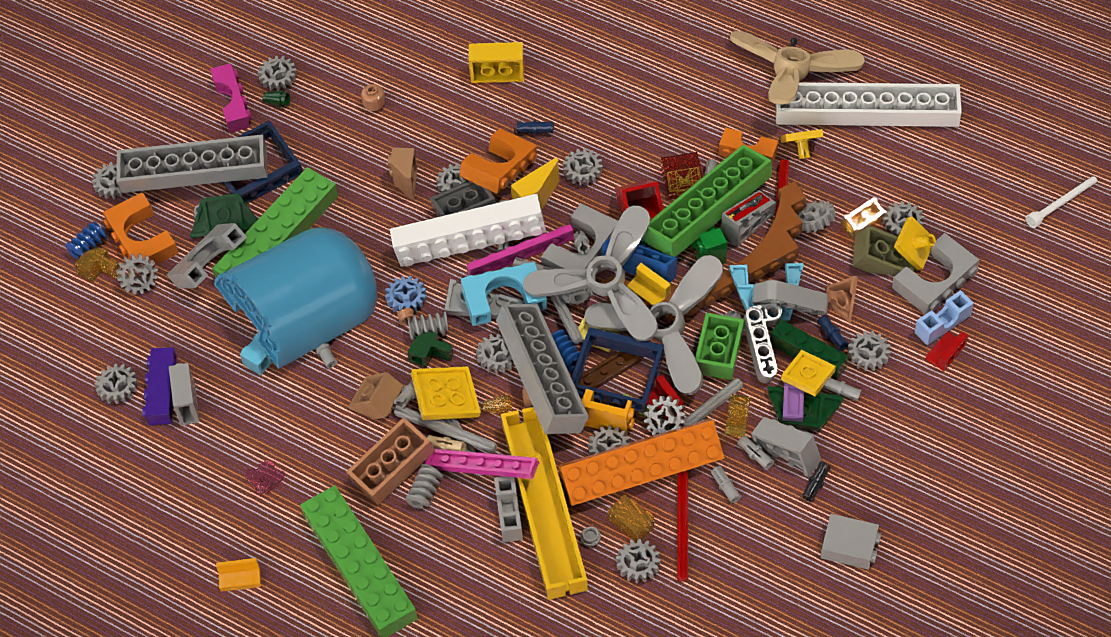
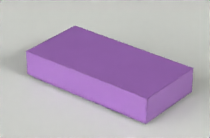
M784 383L783 421L803 422L804 391Z

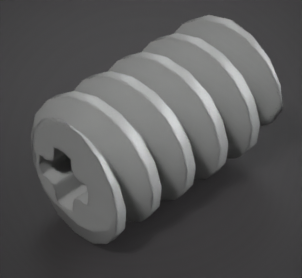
M446 311L443 312L442 318L436 313L434 319L431 314H428L426 320L423 314L420 316V320H417L415 315L411 322L408 319L412 340L415 339L416 334L419 336L427 332L438 333L440 331L442 336H445L446 330H448Z
M422 464L405 501L417 509H422L423 506L429 507L431 503L428 500H433L434 498L431 493L437 492L434 486L438 487L440 485L438 480H442L443 475L434 467Z

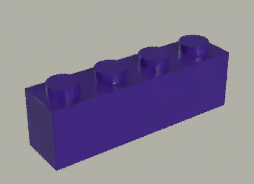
M174 347L151 348L150 356H147L149 372H146L145 380L148 385L147 389L144 390L146 406H143L142 414L143 418H146L148 425L172 424L173 399L169 366L177 364V355Z

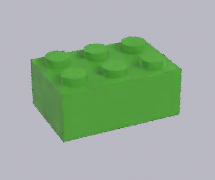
M706 313L695 357L702 375L733 380L744 332V319Z

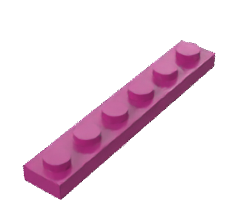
M570 224L561 226L549 233H543L539 237L525 240L521 244L507 247L503 251L474 260L467 264L468 276L507 267L514 263L516 257L521 259L530 258L545 252L551 243L560 246L574 240L573 228Z
M434 449L435 452L425 462V464L440 471L526 479L534 478L539 465L538 459L533 457Z

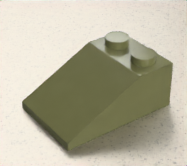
M866 225L855 234L853 267L868 273L895 276L906 266L914 272V267L894 248L898 239L897 236L870 225Z

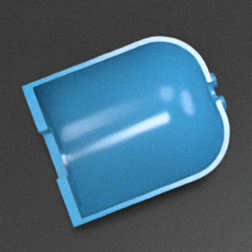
M324 227L305 230L218 275L214 281V285L235 312L242 309L258 330L257 342L278 369L360 325L372 315L377 304L375 276L371 264L362 250L345 234Z

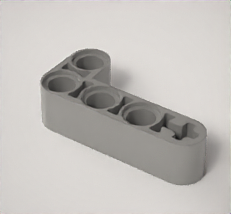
M768 280L754 284L752 304L758 306L775 303L782 307L814 315H826L829 295L781 281Z
M775 303L752 306L746 311L743 318L758 380L762 383H770L777 372V365L767 327L778 323L782 314L781 307ZM768 312L774 313L776 317H770ZM753 315L757 318V320L753 321L749 318V316ZM758 333L762 338L758 339L753 334ZM763 351L767 356L762 357L758 352Z

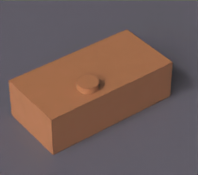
M403 417L346 473L350 480L378 506L435 450L431 441Z

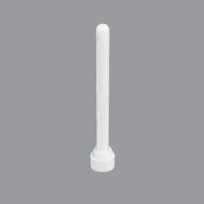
M1094 176L1089 178L1040 212H1031L1026 216L1027 224L1031 228H1036L1042 223L1044 217L1097 182V178Z

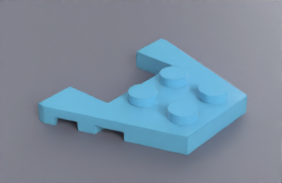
M803 263L785 265L786 283L799 286ZM730 265L729 272L747 311L750 307L755 306L752 304L754 284H748L747 265ZM780 306L782 314L779 321L782 319L788 322L793 309ZM768 312L770 317H776L774 313ZM750 315V316H749V318H750L751 320H753V321H756V320H757V318H756L755 316H753V315Z

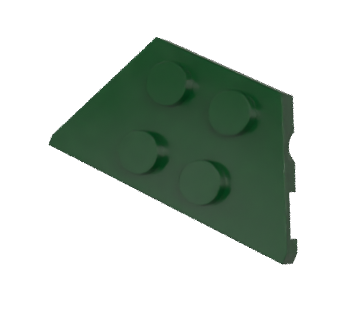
M239 193L203 198L199 204V210L194 220L190 238L206 236L218 224L236 223L241 230H247L258 219Z
M768 386L767 390L780 423L787 426L791 425L798 429L819 432L841 406L844 397L823 393L813 396L804 391L803 422L783 421L784 388Z

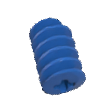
M94 221L88 223L87 228L81 230L82 233H77L76 238L71 239V243L65 244L68 252L77 260H79V256L83 259L86 258L84 252L91 254L90 247L93 249L97 248L95 242L102 244L101 237L105 240L108 239L102 227Z
M563 329L558 330L551 335L568 372H572L575 369L581 351H578L577 346H573L574 342L569 340V336L565 335Z

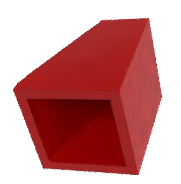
M650 179L615 187L618 206L622 214L628 207L640 206L648 211L651 220L664 210L658 181Z

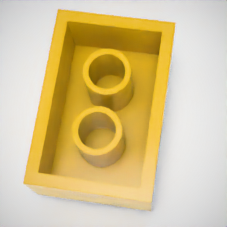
M523 42L469 44L471 83L524 82Z

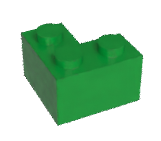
M712 226L705 233L699 234V238L690 245L692 250L695 249L697 252V260L703 256L710 255L719 259L721 264L726 263L727 241L720 228L715 229Z

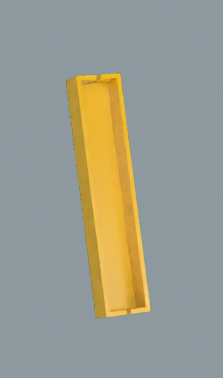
M534 407L522 409L523 423H520L518 410L501 414L502 427L510 456L533 457L539 461L533 479L516 478L547 598L550 600L566 596L568 591L570 595L588 591L585 569L548 435L544 433Z

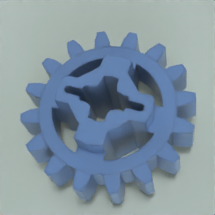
M403 275L401 280L394 278V284L389 282V288L385 289V299L388 307L393 308V312L405 308H411L417 312V306L423 307V302L426 301L427 295L426 288H424L423 282L419 283L418 278L412 280V276H409L408 279H405Z

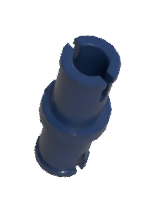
M533 120V122H517V133H533L534 135L538 133H554V122H538L537 120Z
M827 315L820 317L817 323L825 331V336L828 340H831L839 351L845 350L849 343L841 335V330L834 326Z

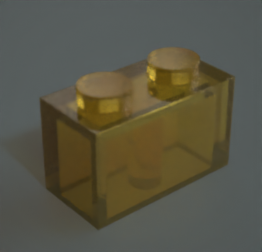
M874 197L846 215L840 224L852 239L866 225L871 226L881 220L886 212Z
M625 494L608 510V520L636 543L638 539L642 541L655 528L652 513L648 510L644 511L639 507L635 499L628 498Z

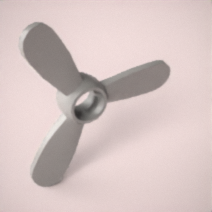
M640 206L628 207L623 212L611 235L606 255L594 258L589 263L587 269H549L529 273L523 282L526 293L532 297H545L590 288L597 295L609 296L619 319L633 338L644 342L652 339L658 330L657 321L643 301L624 285L625 273L622 268L640 244L649 227L650 216L648 211ZM609 269L615 271L616 277L611 282L606 284L596 282L595 276L600 271Z
M710 255L703 256L696 261L679 283L669 302L657 303L649 309L656 321L665 314L676 316L672 326L667 329H658L653 338L663 342L666 363L671 378L678 391L684 395L696 393L703 384V375L696 358L681 335L685 328L684 314L703 300L723 275V266L720 260ZM611 303L593 304L585 312V321L590 328L607 331H628Z

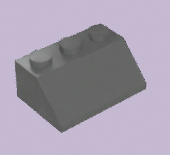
M471 181L430 198L437 217L496 204L495 198L489 190Z

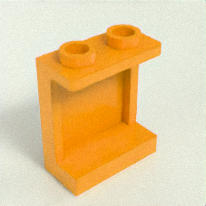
M585 390L582 403L589 417L584 426L601 430V427L605 430H608V426H611L612 430L619 427V432L625 431L627 436L629 429H633L635 418H633L635 409L632 408V401L628 400L625 409L594 402V391Z

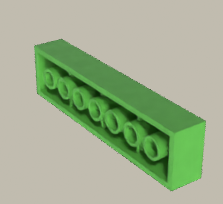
M745 145L740 146L650 220L649 227L644 235L645 243L664 254L676 257L697 240L699 234L705 233L722 219L723 212L746 199L772 177V160Z
M307 167L245 233L247 238L234 250H229L212 268L215 279L218 275L308 230L339 197L336 184Z
M336 485L300 504L304 518L380 637H388L418 620L415 607Z

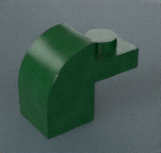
M434 332L423 333L416 337L407 352L409 362L427 368L433 356L450 362L454 356L452 345L446 341H439L438 333Z

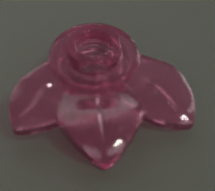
M264 461L258 465L257 469L248 468L245 476L247 482L253 484V488L258 493L266 494L272 489L274 484H278L284 479L285 472L275 471L273 462Z

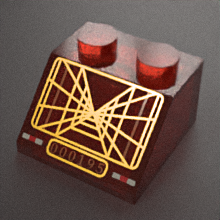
M697 152L661 157V173L668 200L677 199L703 178Z

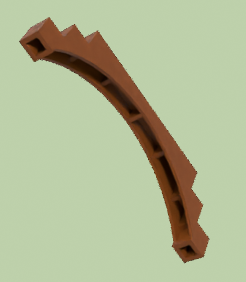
M795 181L778 189V200L780 203L768 233L748 256L736 264L747 265L748 283L760 280L765 274L771 271L775 272L782 265L792 263L798 258L799 247L792 238L799 236L802 232L803 222L796 213L804 210L807 197ZM729 269L723 272L721 279L706 297L684 314V317L696 314L699 309L711 306L716 300L728 297L733 291L737 290ZM616 274L600 283L606 284L611 282L616 277ZM625 280L624 285L627 286L631 281ZM671 285V294L664 300L665 302H669L678 285ZM603 296L607 303H611L609 296ZM640 298L648 309L652 307L650 304H648L646 301ZM672 314L661 316L667 326L673 324L676 316Z

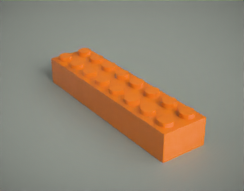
M706 419L557 466L568 504L573 506L724 459V454L714 420Z

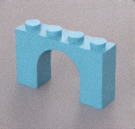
M535 262L523 263L515 267H505L501 270L487 271L483 274L469 275L461 278V290L472 326L491 322V311L487 296L498 287H512L521 293L525 304H538L540 311L547 309L546 296L532 297L526 293L523 286L525 277L529 273L537 271Z

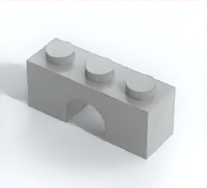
M496 477L494 482L503 542L523 540L514 477Z

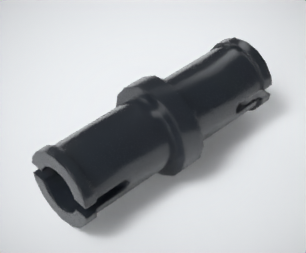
M819 462L813 476L809 477V484L802 494L806 501L813 502L819 489L824 486V479L831 469L827 463Z

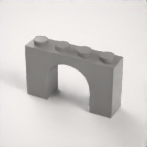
M580 203L571 215V227L583 231L592 237L595 241L594 245L588 253L580 254L568 252L551 243L541 256L542 265L552 269H587L589 263L594 258L602 256V244L611 237L618 221Z
M236 223L218 224L167 276L178 289L196 288L208 276L202 268L219 253L225 250H234L247 236Z
M946 233L936 240L935 245L931 247L930 255L949 270V278L941 282H929L919 277L907 266L893 278L892 289L924 314L931 310L933 312L936 311L944 299H949L954 290L960 289L969 277H974L979 270V259Z

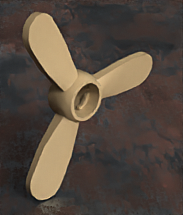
M734 31L730 35V40L733 43L774 63V70L777 76L770 86L768 98L769 101L775 104L793 102L797 96L799 81L804 79L809 71H857L863 67L865 62L863 55L855 50H832L809 54L807 51L797 47L777 49L756 36L742 31Z

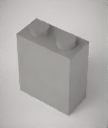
M178 363L174 366H169L173 407L180 425L200 422L196 386L189 364Z
M830 514L822 546L821 559L869 570L870 563H875L877 551L874 550L875 544L879 545L881 533L878 532L879 525Z

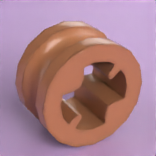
M411 308L400 310L397 314L399 323L403 326H408V319L410 322L412 321L414 310Z

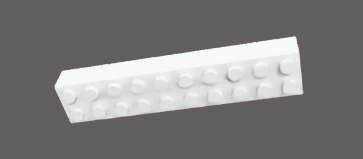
M799 82L797 96L793 102L776 104V124L959 127L962 114L960 84Z

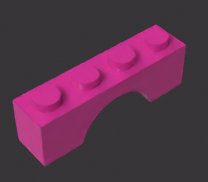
M231 63L211 68L217 93L227 94L232 97L231 102L223 108L229 133L250 128L249 120H252L249 109L245 110V107L248 105L245 96L241 97L243 89L241 82L237 83L236 81L239 80L237 70H233Z

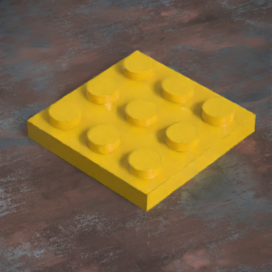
M469 367L412 369L411 377L422 420L480 417L481 411Z

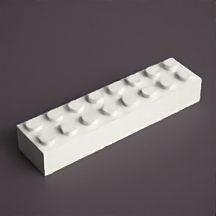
M534 194L391 228L390 233L393 249L400 266L403 267L411 266L415 263L428 262L436 258H445L457 253H466L474 249H483L495 244L500 245L512 240H521L529 236H538L546 233V227L538 196Z

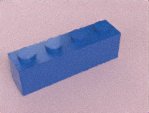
M611 237L602 244V256L606 255ZM638 245L622 266L623 270L627 273L636 275V267L642 263L669 283L677 276L676 257Z

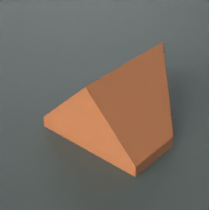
M857 276L826 287V294L829 295L828 305L849 323H851L855 301Z

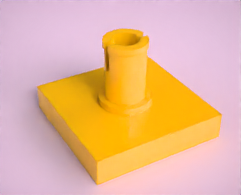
M820 129L785 134L780 136L781 143L795 141L798 147V158H810L808 141H810L809 139L823 137V131Z
M912 216L906 219L894 248L916 270H921L931 252V247L936 243V239L933 234H930Z
M801 350L783 372L781 380L816 396L833 375L836 366Z

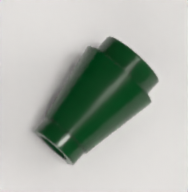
M285 90L264 92L262 100L264 103L284 108L290 104V93Z

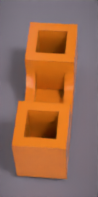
M725 127L719 143L720 156L727 158L740 146L745 145L772 160L773 166L778 152V140L761 136L757 144L749 146L742 142V131Z

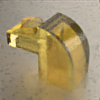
M94 248L86 251L74 264L78 275L92 282L96 280L102 271L115 278L120 275L116 272V269H120L119 263L115 259L110 258L108 251L103 248Z
M731 394L725 434L733 437H745L751 397Z

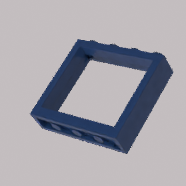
M270 120L250 131L244 132L238 137L263 135L264 139L270 137L289 164L268 174L267 178H260L237 191L230 182H222L229 194L239 193L246 204L296 179L303 172L301 163Z
M589 327L571 378L580 399H583L585 390L588 389L594 391V402L625 409L627 401L630 400L632 401V408L635 409L634 413L646 412L664 356V345L649 341H638L633 337ZM593 345L655 360L642 400L579 385Z

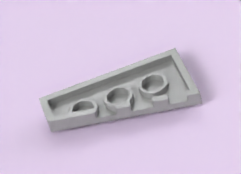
M450 279L444 310L446 315L469 316L461 284L457 283L456 280ZM489 293L487 296L492 319H497L503 304H523L521 300L502 294L495 295Z

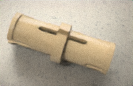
M432 435L427 437L435 449L466 451L467 444L464 441L451 440L450 437L441 438Z

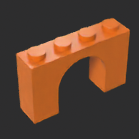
M500 128L491 135L488 151L508 160V162L494 163L471 153L461 161L459 176L498 194L512 180H515L521 172H524L531 163L535 162L537 158V145Z
M143 192L103 212L105 217L103 223L106 229L112 230L111 236L115 243H120L119 249L123 256H128V259L131 258L132 253L135 257L141 253L142 258L147 255L149 261L153 260L155 266L179 254L176 244L167 230L145 241H134L127 237L133 226L154 216L151 205Z

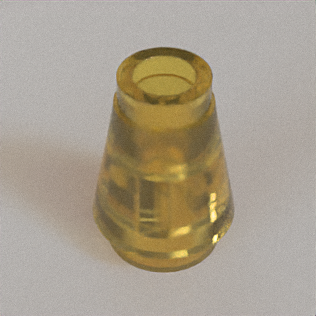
M503 394L482 403L484 413H508V411H512L510 395L505 396Z

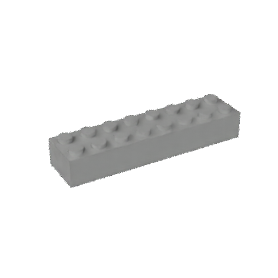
M263 135L117 150V184L122 193L268 177L267 145Z
M503 304L496 322L544 433H581L589 416L538 304Z

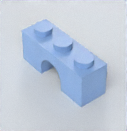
M960 290L946 300L945 306L940 312L935 314L931 310L919 318L916 322L915 334L928 346L970 317L974 303Z

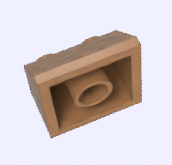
M392 148L391 155H388L390 177H393L394 184L410 200H414L418 171L414 148Z
M388 372L366 376L348 408L373 419L385 418L391 413V407L394 404V400L401 394L400 391L403 385Z

